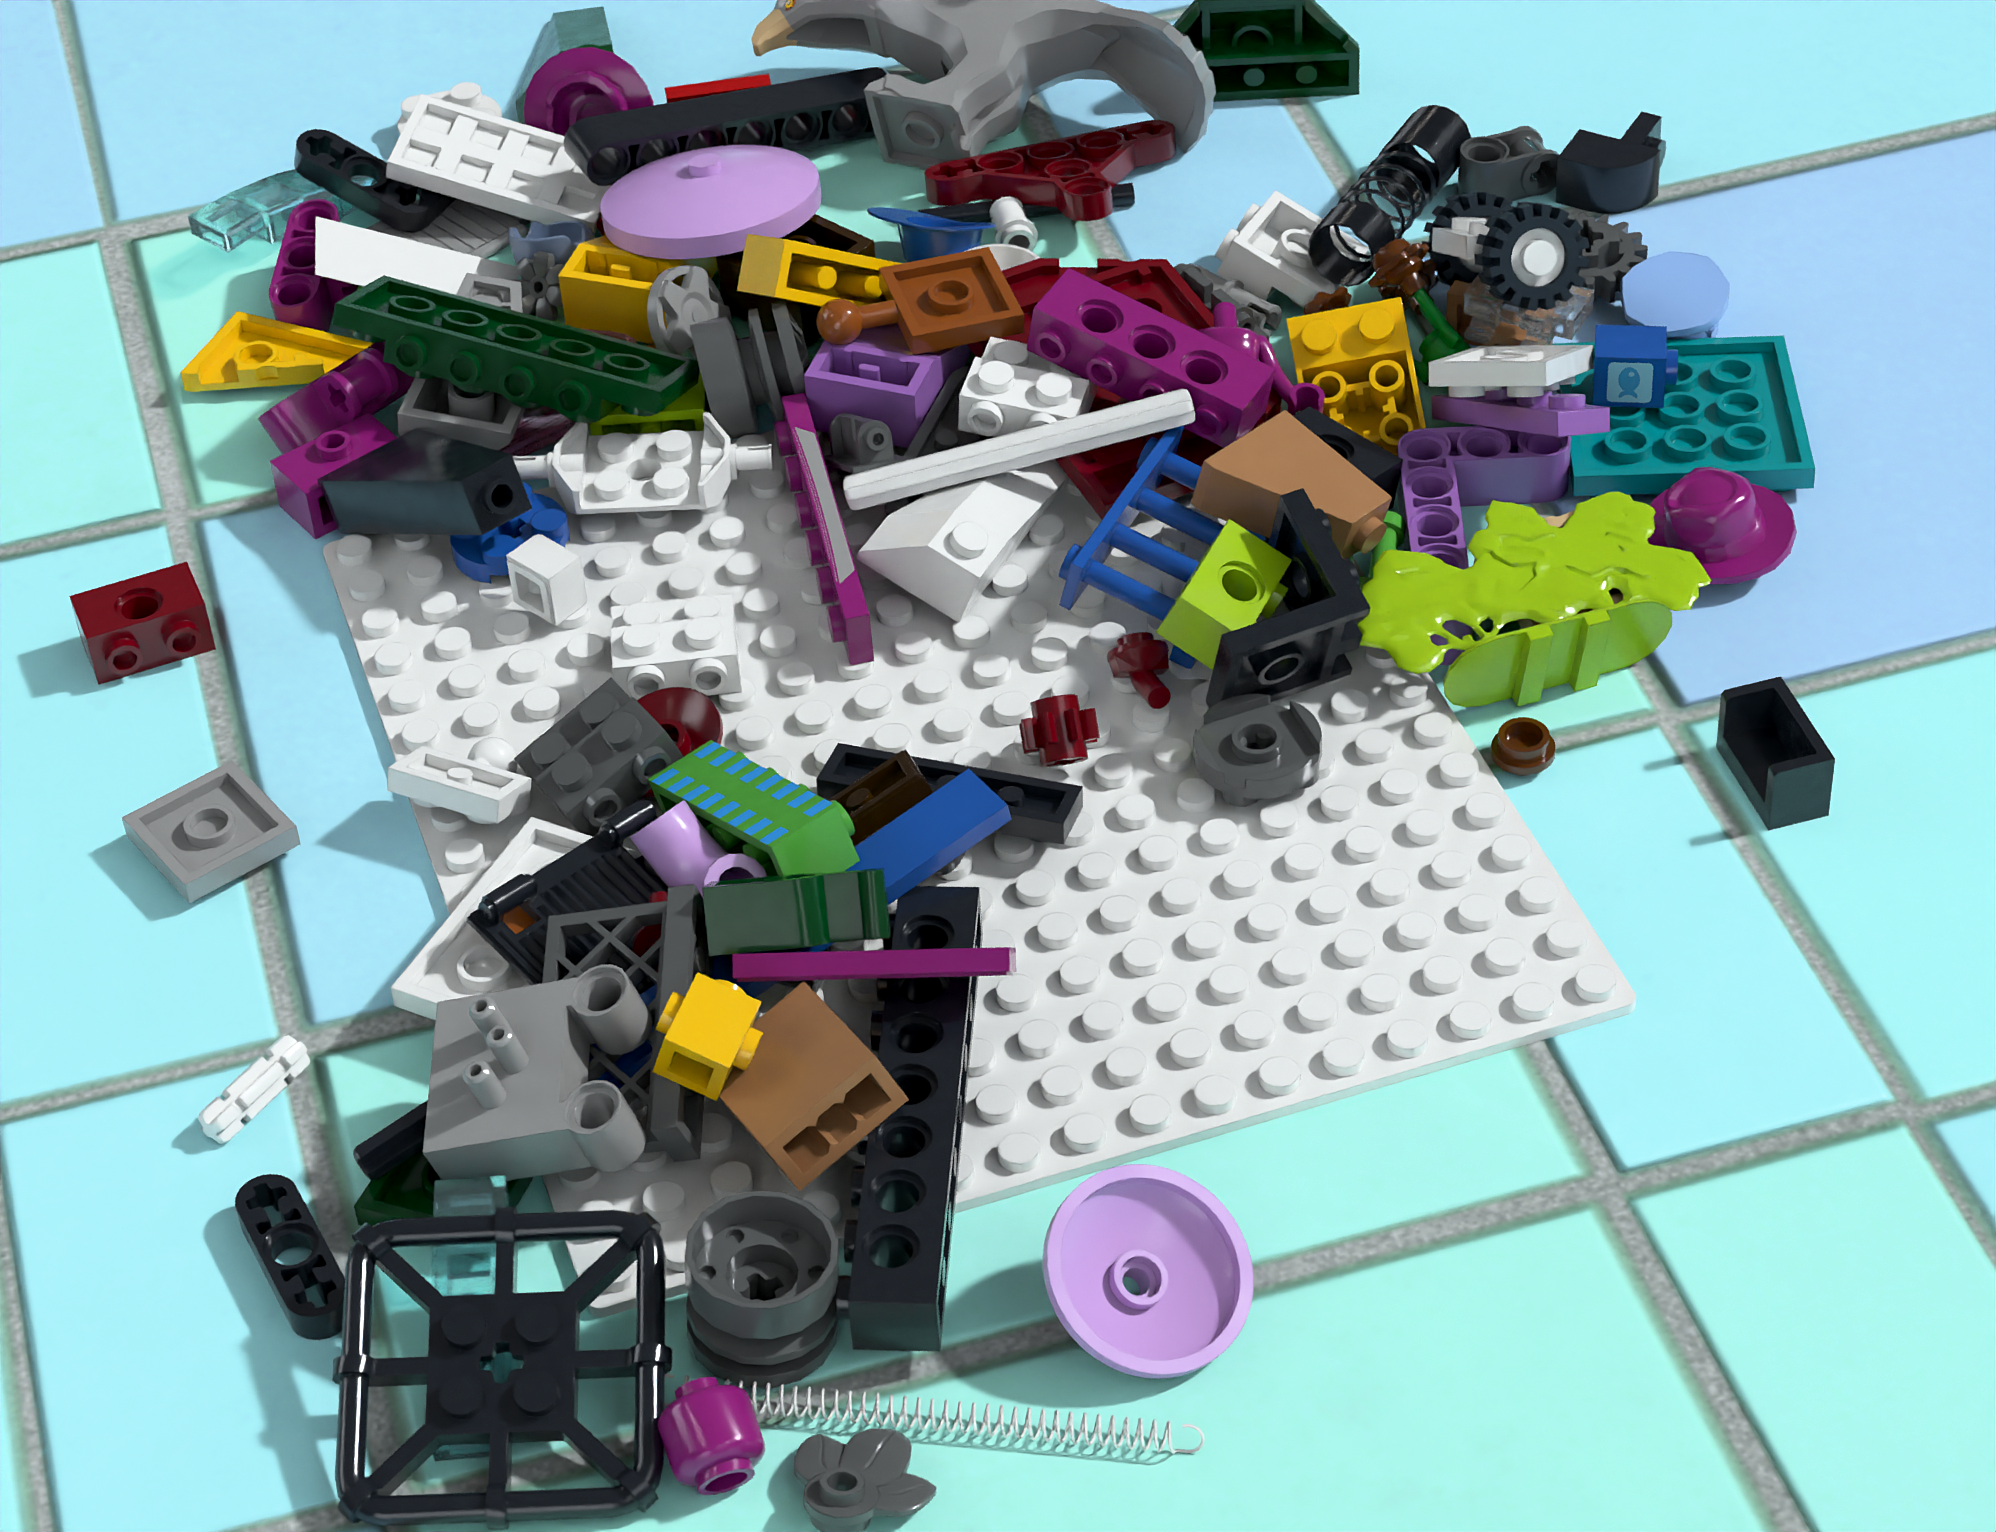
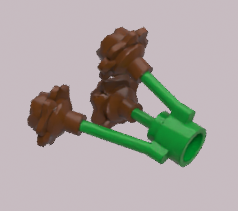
M1404 238L1389 242L1373 256L1371 263L1376 273L1369 280L1368 284L1371 288H1378L1382 300L1401 297L1404 311L1411 307L1417 315H1423L1434 330L1425 337L1419 346L1418 351L1423 356L1422 361L1419 362L1413 358L1416 376L1426 386H1429L1428 362L1471 349L1472 347L1447 322L1434 304V299L1429 294V291L1439 282L1438 277L1435 275L1437 266L1433 260L1422 261L1429 247L1426 243L1410 244ZM1340 286L1332 294L1321 291L1315 294L1314 299L1305 305L1304 315L1349 307L1352 296L1344 286Z

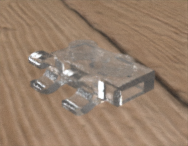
M1477 275L1464 296V312L1467 315L1473 316L1470 326L1464 333V339L1487 344L1493 337L1498 325L1504 322L1527 330L1526 336L1520 345H1550L1555 336L1572 340L1593 310L1594 290L1572 286L1569 291L1574 296L1567 302L1558 300L1555 302L1557 306L1549 310L1537 308V311H1532L1505 304L1503 300L1494 298L1488 292L1491 289L1490 286L1482 284Z

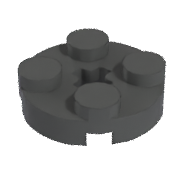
M1239 695L1212 706L1203 715L1204 725L1198 731L1195 729L1193 736L1195 767L1202 779L1213 788L1222 791L1223 799L1233 806H1250L1259 799L1284 796L1298 789L1309 788L1318 781L1319 764L1322 756V732L1315 716L1301 704L1290 700V709L1279 705H1270V695ZM1257 743L1259 747L1265 749H1249L1247 745Z

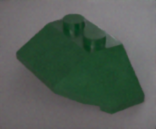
M1194 0L1173 24L1175 29L1189 37L1195 48L1202 51L1208 68L1212 70L1216 90L1213 102L1359 94V44L1315 0Z

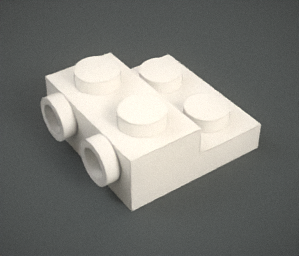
M1276 190L1262 207L1255 203L1249 207L1237 230L1232 228L1227 233L1215 254V257L1222 261L1216 274L1228 281L1237 279L1243 282L1244 290L1265 301L1276 288L1287 295L1295 304L1305 307L1307 303L1314 299L1315 294L1321 291L1332 294L1341 286L1323 278L1312 265L1308 254L1309 238L1323 219ZM1331 226L1330 235L1337 249L1348 258L1362 262V258L1356 257L1343 247L1336 237L1334 226ZM1340 230L1341 236L1348 246L1358 253L1367 254L1368 246Z
M990 337L982 358H974L959 394L958 430L995 438L1087 414L1090 411L1099 386L1027 351V344Z
M732 593L711 596L699 595L693 598L636 602L629 605L611 606L612 627L610 628L614 681L630 698L634 697L638 700L651 692L670 687L691 688L702 692L706 696L742 692Z

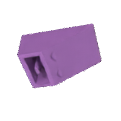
M897 323L862 329L859 336L853 342L845 345H834L824 340L804 374L806 400L815 431L829 433V425L835 416L841 413H852L862 418L885 423L891 431L893 446L908 448L949 376L955 370L964 367L972 351L965 344L945 348L938 352H925L913 355Z

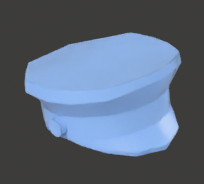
M1675 251L1665 252L1649 257L1635 265L1622 278L1620 283L1624 317L1629 321V324L1634 326H1667V339L1715 338L1719 330V322L1728 308L1730 283L1720 268L1708 256Z

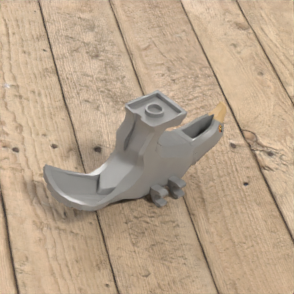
M777 0L774 10L756 26L751 38L753 51L759 57L769 51L786 46L864 52L885 58L891 57L911 71L931 80V82L926 84H920L900 75L886 74L884 78L869 83L864 90L873 130L883 161L919 167L921 170H926L939 163L979 155L987 144L1014 132L1018 128L1027 101L1031 96L1060 82L1074 79L1109 80L1114 82L1154 120L1167 121L1174 125L1176 144L1184 153L1192 150L1206 134L1208 118L1213 112V99L1216 95L1212 70L1208 68L1202 51L1193 46L1187 35L1180 33L1170 23L1143 11L1116 8L1097 0Z

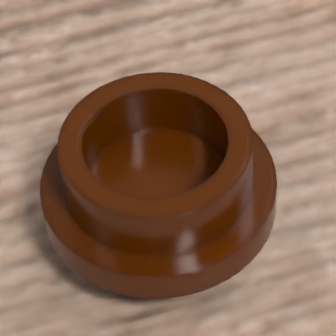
M1527 717L1513 718L1503 723L1498 733L1494 736L1491 743V757L1494 763L1506 772L1520 776L1536 774L1544 771L1553 763L1555 759V742L1548 728L1542 722Z

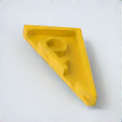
M237 311L180 373L184 390L190 392L309 384L374 343Z

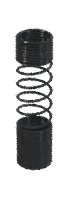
M1438 105L1424 106L1412 113L1384 146L1378 157L1370 163L1368 169L1360 175L1358 181L1349 188L1347 194L1339 200L1338 204L1318 224L1309 238L1308 254L1312 265L1323 278L1333 284L1349 287L1360 285L1371 277L1375 272L1371 263L1373 256L1389 242L1402 238L1404 232L1411 227L1415 218L1421 215L1424 207L1431 203L1433 197L1439 193L1441 188L1458 169L1461 144L1471 138L1468 126L1459 114L1447 107ZM1414 146H1418L1426 151L1435 163L1422 157ZM1376 181L1380 191L1370 189L1369 182ZM1366 193L1367 199L1371 204L1359 201V194ZM1371 194H1376L1388 200L1396 208L1399 217L1389 215L1380 209ZM1389 194L1392 195V196H1394L1395 198L1399 199V200L1402 201V202H1407V203H1409L1410 205L1403 204V203H1400V202L1396 201L1394 198H1392L1391 196H1389ZM1352 196H1354V200H1353V201H1349L1350 198H1351ZM1401 208L1410 210V216L1404 217ZM1390 220L1400 222V228L1394 229ZM1334 226L1336 237L1347 251L1356 257L1370 261L1352 260L1342 254L1332 241L1330 227ZM1339 226L1350 228L1357 238L1368 245L1371 255L1358 253L1348 246L1341 236Z

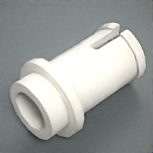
M1010 196L996 200L989 211L992 223L996 224L995 244L1016 245L1032 252L1038 241V232L1034 224L1026 218L1021 201Z

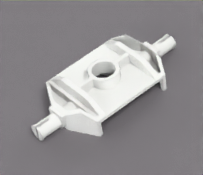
M703 412L704 431L670 430L662 433L639 434L616 432L607 435L589 436L588 423L576 422L556 443L554 452H548L547 455L513 456V460L521 480L549 479L550 488L556 487L568 512L574 514L707 509L720 505L731 480L738 479V470H773L772 444L743 447L731 444L730 437L709 412ZM653 477L650 480L638 481L640 478Z

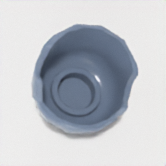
M533 221L525 238L520 236L515 227H511L508 231V238L516 264L523 257L533 260V255L536 252L543 251L554 254V266L557 264L565 265L579 243L595 239L592 229L580 221H560L546 226L540 222Z

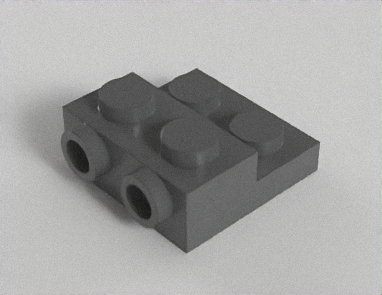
M610 678L518 754L514 760L578 832L594 837L598 834L605 820L636 802L651 789L648 778L684 756L659 723L634 697L630 698Z

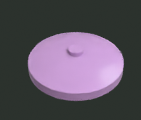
M728 145L696 149L671 155L633 170L616 181L606 191L601 200L600 210L604 232L611 243L618 248L636 255L652 258L697 259L744 251L747 234L781 238L793 232L810 220L817 212L822 202V191L818 169L814 163L801 154L787 149L763 145Z

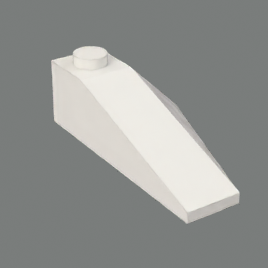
M1046 461L932 491L888 515L860 549L856 559L959 623L1067 483L1069 477L1061 467L1051 461Z

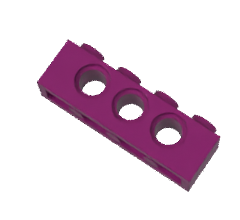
M1070 268L1064 272L1034 307L1026 349L1130 402L1179 389H1187L1193 402L1195 421L1192 424L1185 425L1184 428L1223 448L1249 433L1264 414L1276 371L1275 368Z

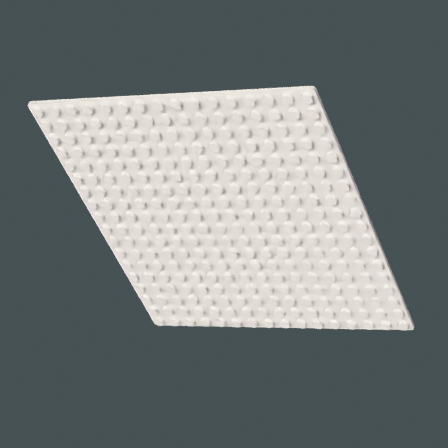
M775 430L756 435H745L731 441V444H737V447L772 444L773 470H738V479L731 480L720 505L707 509L574 514L568 512L556 487L534 490L533 493L542 494L553 499L565 510L570 532V541L566 542L565 547L581 556L587 602L557 626L514 602L509 575H490V584L473 580L463 574L453 560L450 535L353 534L340 540L329 542L323 547L324 559L395 762L420 746L467 759L473 745L488 737H497L507 741L514 748L516 754H520L610 678L614 680L610 628L612 627L611 606L629 605L636 602L693 598L699 595L711 596L732 593L742 692L707 696L714 703L722 718L723 736L721 746L735 753L738 751L742 752L750 761L766 769L768 767L773 768L781 777L797 785L804 784L816 795V779L838 743L899 753L906 749L910 756L1083 786V808L1064 845L1052 842H1035L1024 837L993 832L968 849L960 864L952 872L946 875L933 874L917 885L979 887L983 929L982 948H1016V972H1013V975L979 976L954 1214L1628 1015L1635 1010L1636 994L1428 672L1414 674L1398 668L1393 658L1385 649L1359 645L1358 649L1345 653L1353 668L1351 675L1270 703V705H1279L1290 709L1291 700L1307 708L1317 719L1322 732V756L1319 764V778L1313 786L1298 789L1276 798L1259 799L1253 805L1246 807L1233 806L1227 803L1222 797V791L1213 788L1204 781L1194 764L1193 736L1195 729L1198 731L1204 725L1203 715L1209 710L1206 697L1211 679H1176L1177 664L1169 660V669L1164 674L1156 676L1169 689L1171 698L1165 707L1153 709L1135 690L1130 678L1113 677L1110 665L1107 662V653L1117 647L1116 641L1122 636L1137 632H1149L1153 634L1154 640L1165 641L1169 648V659L1174 644L1156 633L1162 621L1090 585L1086 587L1071 610L1059 605L1066 580L1059 577V571L1068 551L1074 544L1083 547L1102 521L1070 478L958 623L856 559L860 549L887 517L884 504L858 511L851 510L846 501L843 488V479L847 476L838 475L837 468L826 465L870 614L874 661L850 665L843 641L832 642L826 607L833 606V604L821 603L815 568L822 567V565L811 566L805 530H810L811 527L801 529L799 526L794 494L801 493V491L790 492L784 457H790V455L780 457ZM816 431L822 455H831L829 433ZM893 446L894 454L902 457L908 449ZM1055 459L1050 460L1051 462L1061 467ZM653 477L640 478L638 481L650 480ZM1194 492L1172 499L1222 525H1225L1227 522L1202 512L1193 506L1191 500ZM1139 512L1129 528L1182 554H1185V542L1193 539V537L1142 512ZM1116 548L1112 550L1103 563L1175 600L1182 590L1183 581ZM1353 558V564L1357 569L1358 575L1366 577ZM1283 599L1270 618L1289 612ZM1259 615L1255 622H1260L1266 619ZM1366 616L1355 619L1356 624L1362 621ZM1058 695H1078L1080 710L1095 708L1100 738L1097 739L1098 742L1086 744L1088 759L1085 761L1057 767H1041L1039 752L1024 754L1019 728L1021 719L1033 718L1030 705L1033 701ZM1257 743L1247 745L1249 749H1265L1259 747ZM518 765L516 774L528 777ZM533 781L531 782L530 802L498 824L476 823L469 820L466 814L443 807H423L415 804L412 798L408 797L449 915L452 914L531 817L577 831ZM641 797L638 799L650 801L655 807L657 817L663 815L656 797ZM630 837L624 840L623 847L639 851ZM897 900L888 905L889 913H896ZM883 939L835 942L830 946L831 952L884 950ZM877 979L824 980L816 994L872 1052L870 1040L872 1011L884 1010L885 1002H878ZM774 984L757 996L755 999L761 1001V1005L754 1022L795 988ZM872 1052L878 1059V1052ZM649 1086L644 1090V1091H645L646 1093H648V1094H649ZM705 1096L700 1159L673 1162L666 1151L641 1154L630 1166L616 1172H603L594 1167L545 1174L541 1175L554 1212L620 1210L633 1212L637 1215L647 1212L661 1224L659 1235L662 1237L666 1254L665 1299L688 1293L685 1288L687 1233L703 1211L725 1197L755 1190L784 1192L806 1200L829 1218L839 1240V1248L844 1247L845 1222L847 1219L858 1220L859 1208H852L851 1206L853 1165H865L866 1155H859L858 1145L856 1144L799 1192L732 1115L719 1097L715 1101ZM636 1098L629 1106L644 1130H646L648 1107ZM618 1239L564 1241L576 1277L578 1278ZM637 1260L587 1307L591 1315L601 1318L636 1308Z

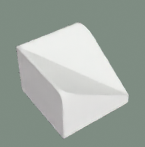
M540 534L534 535L506 555L513 600L518 605L557 626L586 604L587 594L581 556Z

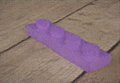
M1502 386L1501 390L1485 391L1484 396L1450 397L1449 394L1431 396L1432 419L1556 437L1610 432V407L1585 404L1584 394L1552 395V390L1544 391L1543 396L1508 397L1507 386Z

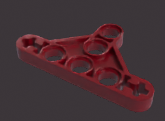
M1162 120L1141 121L939 163L927 168L924 172L927 200L935 205L951 206L982 199L998 200L1002 197L1010 196L1017 198L1023 204L1057 207L1070 220H1099L1113 212L1112 188L1133 169L1139 166L1166 161L1175 156V127L1172 123Z

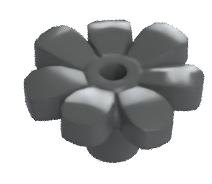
M538 251L533 255V260L523 257L515 268L521 280H512L521 282L523 313L532 316L537 315V317L551 321L558 319L557 307L563 308L558 275L565 266L564 264L554 266V254Z

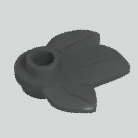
M880 1428L861 1431L855 1434L847 1444L822 1434H816L807 1438L800 1445L795 1455L794 1474L805 1486L804 1508L810 1515L814 1527L820 1532H862L869 1526L873 1516L904 1517L925 1507L935 1496L937 1487L926 1479L907 1473L912 1451L909 1439L899 1431Z

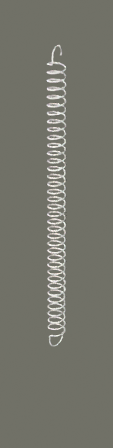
M665 1374V1377L673 1378L674 1375ZM688 1375L685 1376L684 1384L689 1382ZM729 1379L726 1380L725 1385H730ZM741 1380L739 1387L743 1389V1381ZM756 1381L753 1382L750 1399L758 1415L767 1406L768 1413L771 1416H774L780 1408L783 1416L788 1417L794 1408V1412L799 1419L808 1410L809 1417L812 1420L816 1419L821 1411L823 1418L829 1421L835 1411V1416L840 1423L845 1420L849 1413V1418L853 1424L857 1423L862 1415L864 1422L869 1425L876 1415L877 1422L881 1427L886 1424L890 1415L891 1424L895 1428L900 1425L902 1418H904L905 1426L908 1429L913 1427L917 1419L919 1427L925 1430L931 1419L932 1427L937 1432L941 1429L945 1420L949 1433H952L959 1420V1427L963 1434H966L971 1424H973L974 1432L978 1436L983 1432L986 1424L988 1434L993 1437L1000 1425L1002 1435L1007 1438L1014 1426L1016 1437L1020 1440L1025 1435L1028 1426L1029 1436L1033 1441L1039 1436L1042 1427L1043 1437L1046 1442L1052 1439L1056 1428L1057 1439L1060 1443L1066 1440L1070 1428V1437L1074 1445L1079 1443L1083 1430L1086 1444L1088 1446L1092 1445L1098 1431V1440L1102 1447L1107 1445L1112 1433L1113 1445L1118 1449L1126 1434L1127 1446L1132 1450L1136 1446L1140 1435L1141 1447L1144 1451H1147L1154 1436V1445L1158 1453L1163 1450L1168 1436V1446L1172 1454L1177 1452L1195 1453L1203 1447L1205 1442L1201 1429L1195 1425L1182 1424L1183 1428L1190 1427L1198 1431L1201 1436L1200 1445L1193 1450H1173L1171 1422L1168 1420L1159 1448L1157 1421L1153 1419L1149 1439L1145 1447L1143 1419L1140 1417L1131 1446L1129 1418L1126 1416L1117 1445L1115 1416L1112 1415L1107 1436L1103 1443L1100 1414H1097L1093 1435L1089 1442L1086 1412L1083 1413L1079 1434L1075 1441L1072 1411L1069 1412L1065 1433L1061 1440L1058 1410L1055 1411L1052 1429L1047 1439L1044 1408L1041 1409L1038 1428L1033 1437L1030 1407L1027 1408L1025 1424L1019 1436L1016 1405L1013 1408L1009 1430L1005 1434L1002 1404L999 1407L996 1426L992 1433L989 1403L986 1404L983 1422L978 1432L975 1402L972 1403L970 1418L964 1431L961 1400L958 1402L955 1421L950 1429L947 1399L944 1401L941 1421L937 1428L934 1418V1398L931 1399L924 1427L921 1423L920 1397L917 1398L915 1413L910 1425L907 1420L906 1395L903 1397L901 1413L896 1424L893 1418L892 1394L889 1396L887 1413L882 1423L879 1415V1393L876 1394L874 1409L869 1421H867L865 1411V1392L862 1393L860 1409L855 1420L852 1415L851 1390L848 1392L846 1409L841 1419L838 1412V1389L834 1392V1401L828 1417H826L824 1409V1388L821 1389L818 1409L814 1416L811 1412L810 1386L807 1388L806 1402L801 1415H799L797 1409V1385L793 1388V1398L787 1414L783 1406V1384L780 1385L779 1399L774 1412L770 1408L769 1382L766 1384V1395L760 1411H758L756 1405ZM664 1402V1406L666 1407L671 1404Z

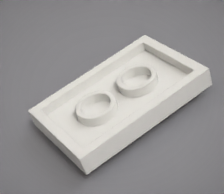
M1593 345L1477 346L1428 362L1429 387H1449L1450 397L1484 396L1485 391L1501 390L1502 386H1507L1508 397L1543 396L1544 391L1558 390L1560 385L1574 384L1575 375L1594 369Z

